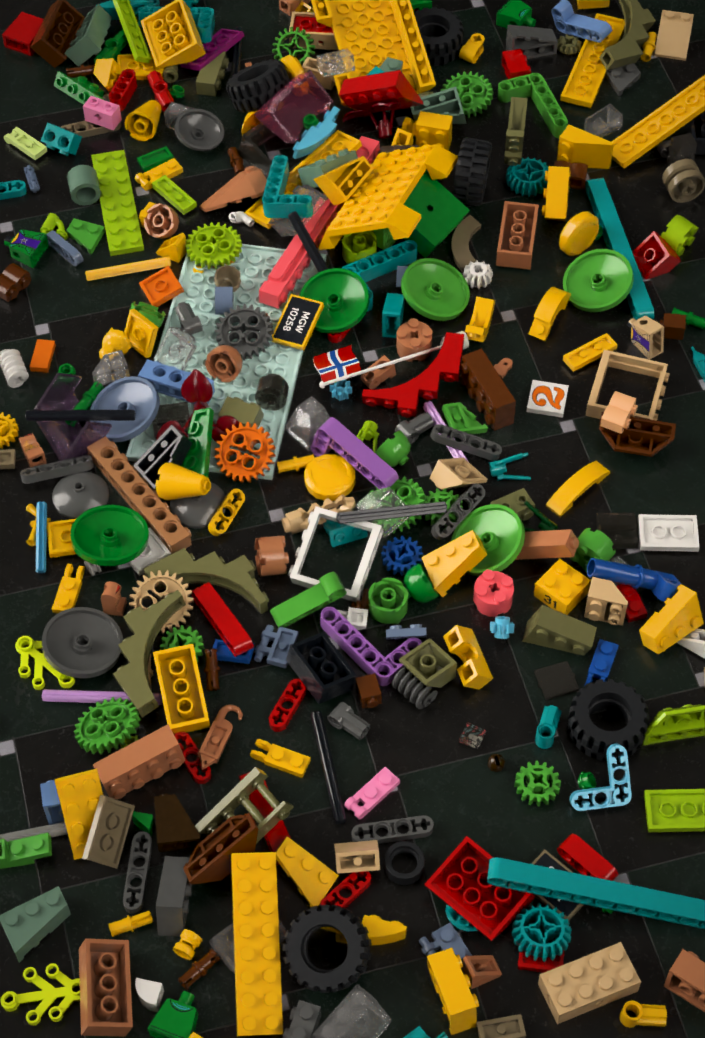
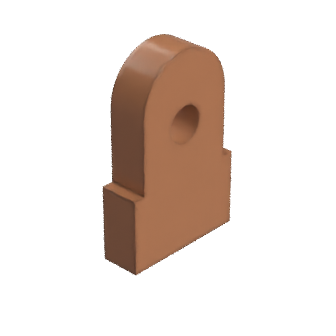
M503 358L498 364L494 365L501 379L512 368V360L509 358Z

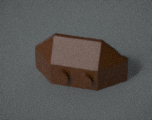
M630 417L631 423L627 430L624 429L622 434L601 427L600 418L599 430L614 451L652 457L674 441L675 423Z
M250 813L230 817L196 846L189 862L183 867L190 884L221 881L232 872V853H255L259 829Z

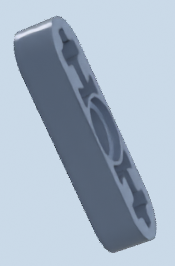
M53 230L47 233L49 246L73 266L83 262L81 253Z

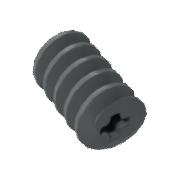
M406 667L401 668L395 675L392 686L398 689V692L404 694L406 699H410L412 704H416L418 709L427 707L436 698L438 692L435 690L430 693L432 687L427 686L424 688L425 685L422 682L418 683L419 679L416 676L412 678L413 673L410 671L407 673L408 669Z

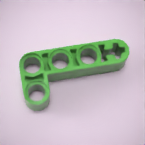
M330 572L319 579L320 583L272 608L270 613L278 629L279 627L285 628L346 595L347 592L336 572Z

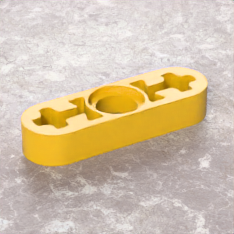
M237 488L231 490L222 501L208 524V530L213 536H220L228 529L245 501V494L242 490ZM234 495H236L237 501L231 504V502L234 499ZM223 508L230 510V517H226L223 514ZM220 520L223 521L219 526V530H217L216 524L220 522Z

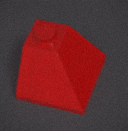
M655 231L632 251L638 269L646 280L669 273L681 262L677 253Z

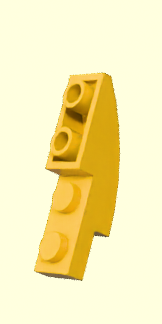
M364 915L362 924L364 927H367L369 932L367 935L371 939L372 946L393 943L406 938L407 926H404L399 921H385L377 915ZM333 927L321 928L335 932L336 942L347 944L345 936L339 930Z

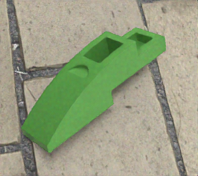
M49 833L9 842L5 839H0V869L34 864L35 859L52 856L51 835Z

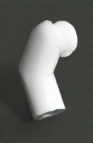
M242 211L229 214V219L232 223H245L249 227L255 223L254 219Z

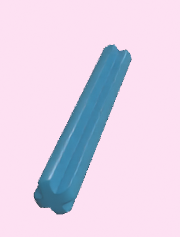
M37 502L36 572L45 573L47 503Z

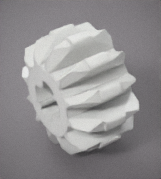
M478 260L475 263L470 261L469 265H465L463 277L471 288L477 287L480 289L481 286L486 288L487 284H490L492 281L493 271L490 264H485L484 261L481 263Z

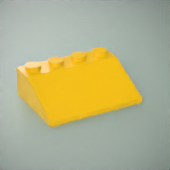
M175 0L140 21L157 69L192 62L206 54L191 10L183 0Z

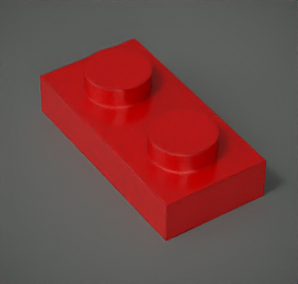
M625 584L616 586L628 601L625 614L628 623L646 618L648 613L637 590Z

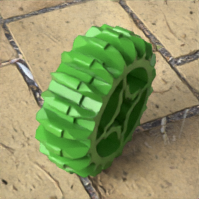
M290 27V32L285 28L284 35L282 32H279L280 39L275 37L278 43L272 44L277 48L273 49L272 52L278 53L274 56V59L283 58L281 49L288 51L294 57L299 54H305L299 60L301 65L307 57L315 55V52L311 51V49L316 47L315 45H310L314 40L309 39L311 36L309 33L305 35L306 31L304 29L300 32L299 27L296 28V31H294L293 27ZM294 37L289 44L284 43L286 39ZM299 37L306 42L307 49L299 46ZM296 44V48L299 50H294V53L292 54V51L289 48H293Z

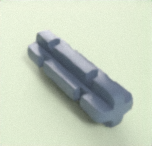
M27 165V167H24V172L30 191L37 193L40 190L34 168L31 165Z

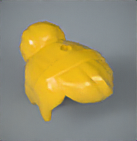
M110 328L103 337L102 348L99 351V357L103 362H111L114 357L122 356L129 351L131 342L127 334L121 330Z

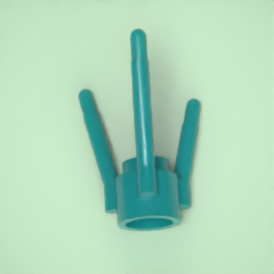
M520 453L502 460L489 462L491 476H497V480H531L529 476L503 475V473L507 472L506 463L521 459L529 454Z

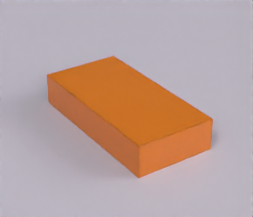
M37 339L30 363V371L49 372L56 346L55 341Z

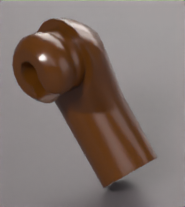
M369 589L362 590V600L356 601V603L353 601L351 608H369Z

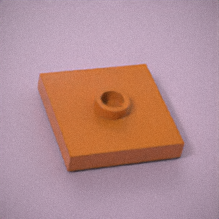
M169 265L139 282L151 305L156 307L184 292Z

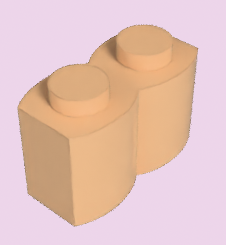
M615 391L604 411L600 426L622 434L624 429L627 430L631 423L629 418L631 415L634 416L637 411V398Z

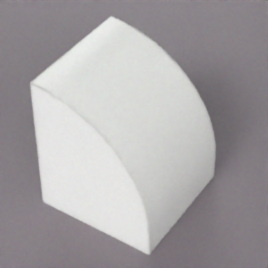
M136 978L135 987L140 1002L148 1010L158 1012L164 994L162 983Z

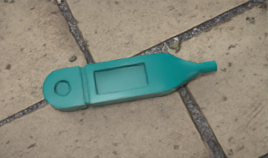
M692 346L693 363L705 382V356L697 352Z

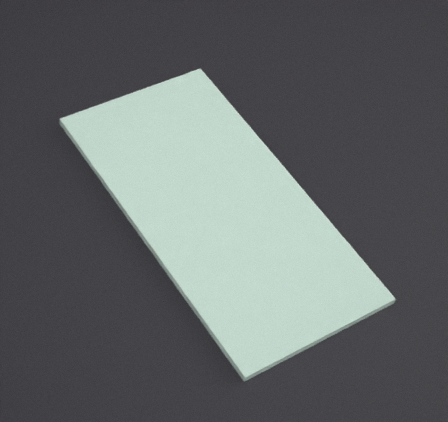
M242 244V252H239L240 256L235 257L236 261L228 265L239 270L241 279L240 287L233 292V310H236V305L240 309L243 308L244 304H246L247 308L252 304L254 310L260 307L261 312L265 311L268 313L274 331L290 295L299 296L305 283L319 272L313 261L310 260L308 268L304 269L302 277L296 281L293 291L289 292L286 302L282 303L279 309L260 303L259 289L268 280V275L286 249ZM186 253L178 280L184 292L172 300L154 361L186 372H192L194 369H197L206 377L214 380L215 393L208 406L214 410L213 421L215 424L227 396L231 398L238 397L246 403L250 404L253 402L261 407L264 417L258 429L263 427L265 429L264 433L268 432L270 434L268 438H272L274 441L270 445L276 447L271 452L276 456L270 457L274 464L267 465L270 471L264 469L265 476L258 474V479L272 480L304 351L268 341L270 347L264 346L265 352L258 351L259 357L253 354L252 359H250L249 355L246 356L245 360L242 358V369L236 379L231 382H221L222 379L218 377L213 378L206 369L205 361L210 351L219 346L215 330H217L216 323H221L219 317L225 318L224 314L215 315L216 286L214 278L217 269L213 268V266L208 269L207 265L203 268H197L196 266L198 265H195V261H190V257ZM321 254L324 262H326V254ZM193 268H195L198 271L203 270V273L193 272ZM181 302L189 303L195 316L199 317L203 331L185 337L181 329L180 320L175 312V307ZM236 322L232 326H237L239 323ZM252 338V339H250V342H254V341H256L257 339H256V338ZM233 339L231 342H237L239 339ZM158 393L160 399L158 413L154 421L144 432L130 440L126 453L128 461L137 462L156 442L158 431L166 422L176 420L182 428L191 417L194 404ZM189 426L184 430L186 433L188 432ZM211 439L209 472L222 473L220 471L222 467L216 464L220 460L215 458V455L219 454L215 451V448H219L220 445L213 439ZM261 443L255 444L253 450L260 449ZM233 446L230 447V449L238 450V451H240L242 454L247 453V454H249V455H251V456H253V457H255V458H257V459L260 458V456H256V455L250 454L248 450H247L246 452H244V451H241V450L237 449L236 447H233ZM236 454L232 455V456L230 457L229 461H230V462L235 461L236 458H237V455H236ZM249 461L246 464V468L252 467L254 465V461Z

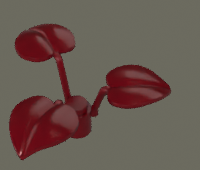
M387 102L372 105V110L383 111V120H380L379 124H377L372 112L367 110L350 111L345 114L342 121L345 122L356 117L370 116L376 130L379 131V138H391L394 111L399 110L394 108L399 107L400 103ZM386 109H394L391 111L390 122L386 120Z
M194 369L183 382L181 394L186 401L190 403L196 402L193 408L194 413L195 410L209 408L207 402L212 398L213 389L206 376L199 370ZM193 413L191 414V417L188 419V421L182 428L180 423L176 420H171L163 424L158 431L156 440L171 425L178 428L188 437V434L184 430L191 423ZM226 415L218 418L216 424L213 421V427L215 428L212 430V439L216 443L217 441H222L223 438L220 435H227L226 428L232 431L233 424L236 428H239L238 420ZM244 437L238 438L236 444L242 441Z

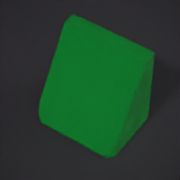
M134 811L132 815L134 824L152 837L155 826L153 815Z

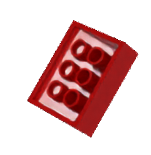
M400 70L344 79L339 93L340 98L347 106L356 110L371 111L372 113L382 111L372 110V105L376 103L399 102L400 106L394 109L423 105V101Z
M466 836L424 885L490 941H493L515 920L517 913L520 914L523 908H527L535 898V895L490 885L487 882L489 860L494 857Z

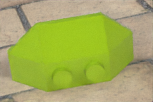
M687 704L680 708L672 709L669 707L662 709L648 726L643 745L704 736L705 705Z

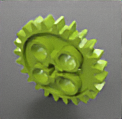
M212 222L210 226L204 224V228L197 226L198 231L192 230V234H188V239H186L187 256L190 257V261H195V265L201 263V268L207 265L208 269L211 266L217 269L218 265L224 266L225 263L230 265V260L235 262V257H239V252H242V241L240 234L237 235V230H233L232 226L227 228L226 224L220 226L219 222L216 226Z

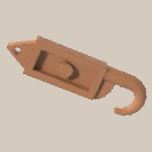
M236 705L223 706L213 721L198 752L202 770L213 763H218L230 738L233 726L228 720L224 719L229 711H234L238 714V720H242L243 713Z

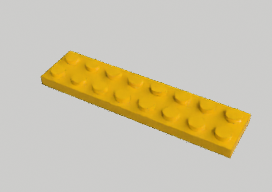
M599 13L596 14L595 19L609 23L612 32L601 43L585 39L562 91L560 101L592 108L607 71L599 57L607 47L615 45L620 41L625 29L624 19Z
M705 75L613 140L612 159L621 167L626 168L704 112Z
M337 130L289 172L284 194L308 195L314 188L303 189L298 169L315 163L318 160L326 159L329 155L338 154V151L343 149L357 151L362 146L361 141ZM262 197L244 212L254 219V222L267 229H270L281 219L264 216Z
M276 852L232 853L237 1037L283 1035Z

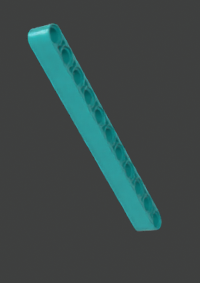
M604 178L586 180V192L594 214L599 220V225L603 228V238L607 249L621 253L627 258L632 267L634 282L630 293L626 297L632 316L636 320L643 316L654 319L652 302Z
M495 857L489 860L487 882L493 886L705 929V900L504 858Z

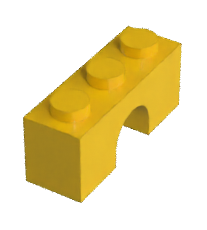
M456 625L443 636L449 652L459 656L464 663L457 669L463 686L480 690L493 679L472 629Z

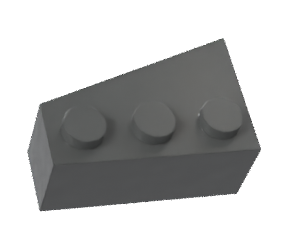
M507 24L506 51L521 49L527 59L557 54L558 41L552 29Z
M165 856L156 901L159 936L180 937L185 929L186 917L189 912V896L192 895V884L189 883L183 867L189 862L190 857Z

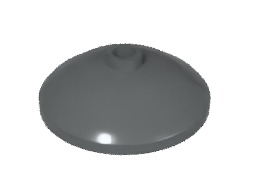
M190 109L178 116L175 123V133L179 141L186 147L196 151H209L219 146L222 142L224 127L213 113L203 109Z
M84 471L63 477L54 487L52 500L55 509L62 516L76 519L91 508L107 505L109 489L107 483L99 475Z
M211 482V489L206 495L170 500V510L173 515L176 514L179 517L183 526L193 529L206 528L226 495L218 485Z

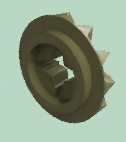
M566 34L565 37L560 36L557 39V49L561 53L575 54L581 49L579 37Z

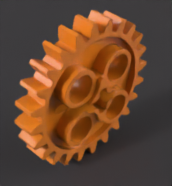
M239 422V428H236L233 424L232 431L226 428L227 435H220L223 440L217 441L220 447L215 448V451L219 453L215 455V458L220 460L216 463L219 467H222L220 471L222 473L226 472L225 476L227 478L232 476V480L235 482L239 477L241 483L244 482L245 478L249 483H251V477L258 480V474L265 476L263 470L270 471L267 465L274 464L270 457L276 456L271 452L276 447L270 445L274 442L272 438H268L270 434L268 432L264 433L265 429L263 427L258 429L256 423L251 427L249 422L246 423L245 427ZM244 437V441L241 444H236L238 438ZM261 443L260 449L253 450L255 444ZM231 446L236 447L237 449H239V450H241V451H244V452H246V451L248 450L250 454L256 455V456H260V458L257 459V458H255V457H253V456H251V455H249V454H247V453L242 454V453H241L240 451H238V450L230 449V447H231ZM236 454V455H237L236 460L233 461V462H230V461H229L230 457H231L232 455ZM253 460L254 465L250 468H246V464L249 461Z

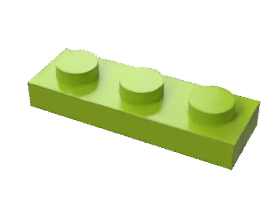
M166 175L152 182V188L183 215L197 207V202Z

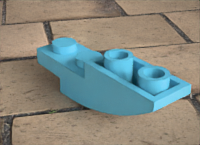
M334 106L331 111L328 110L325 113L323 122H319L316 127L312 125L309 130L303 132L302 140L300 142L297 141L292 149L294 150L292 158L298 159L311 154L335 133L337 127L335 120L340 111L339 108Z

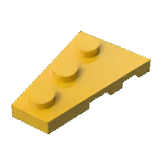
M286 837L276 850V860L288 877H291L298 887L297 890L301 895H304L310 904L309 906H319L321 900L326 896L339 875L289 837Z

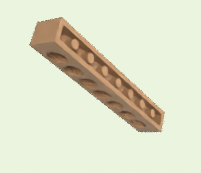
M105 436L87 447L88 455L92 456L96 467L128 505L144 518L148 528L150 527L171 554L192 545L190 530L182 526L179 517L170 512L168 504L160 500L157 491L149 487V483L144 477H140L137 469L129 464L126 455L118 451L114 441H110Z

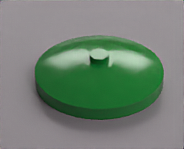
M342 268L327 269L315 274L305 283L299 295L324 303V308L314 330L323 333H340L354 327L365 316L370 301L369 292L364 280L355 272Z
M102 505L91 508L77 517L71 527V544L76 554L89 563L100 566H117L128 563L142 554L148 544L149 530L144 518L136 511L119 505Z

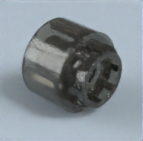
M268 374L258 381L256 389V403L265 410H280L287 401L288 383L278 374Z

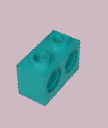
M47 122L41 142L46 143V147L55 150V148L60 149L59 153L69 156V153L76 155L82 136Z

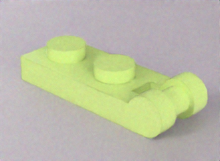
M18 127L14 128L12 133H7L4 136L6 143L12 144L34 160L48 152L45 145Z

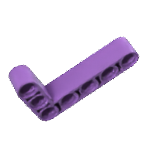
M330 417L317 430L311 445V451L316 457L328 454L334 449L383 492H386L399 479L397 472L337 419Z
M326 607L321 611V628L367 675L375 673L380 686L389 685L397 672L405 667L402 663L398 664L394 661L399 660V658L410 652V648H416L422 643L420 639L411 637L384 657L337 609ZM326 618H332L334 620L328 621L326 620ZM345 631L346 634H340L339 632ZM357 644V645H359L360 647H359V648H354L352 645ZM372 658L374 661L369 662L366 659ZM386 672L388 675L383 676L379 673Z

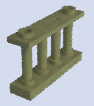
M254 767L195 827L199 833L208 836L219 827V824L224 819L235 816L233 814L234 810L242 804L259 824L257 826L259 829L257 844L280 820H284L289 816L290 810L294 806L286 801L280 803L264 785V780L268 775L263 770ZM254 790H258L274 809L266 818L249 800V795Z

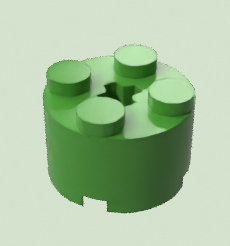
M591 528L584 529L579 535V547L574 557H569L572 561L582 566L586 573L587 565L591 558L610 561L616 553V549L613 550L612 548L613 542L599 530L595 532L590 531Z
M383 578L381 581L371 585L368 592V606L371 618L385 624L400 623L408 610V591L401 581L395 578Z

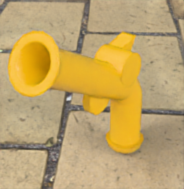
M28 504L26 511L36 517V507L33 504ZM35 519L30 522V526L33 528L29 539L26 540L29 546H36Z

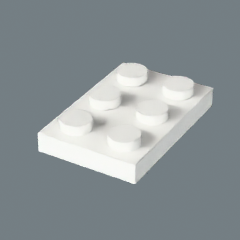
M639 514L640 551L699 552L697 515Z

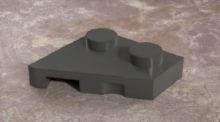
M634 63L606 71L605 78L618 96H621L626 88L629 89L641 77V72Z

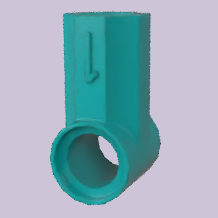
M556 706L544 707L535 737V743L539 748L548 749L553 745L562 713Z

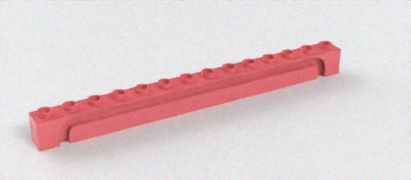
M361 136L359 140L362 146L356 151L357 157L364 156L372 164L380 151V141ZM324 193L313 208L314 214L306 218L303 223L317 249L330 223L345 203L334 206ZM297 233L268 275V280L259 289L260 303L279 309L281 304L286 302L289 292L293 291L296 281L302 277L304 269L308 268L311 258Z

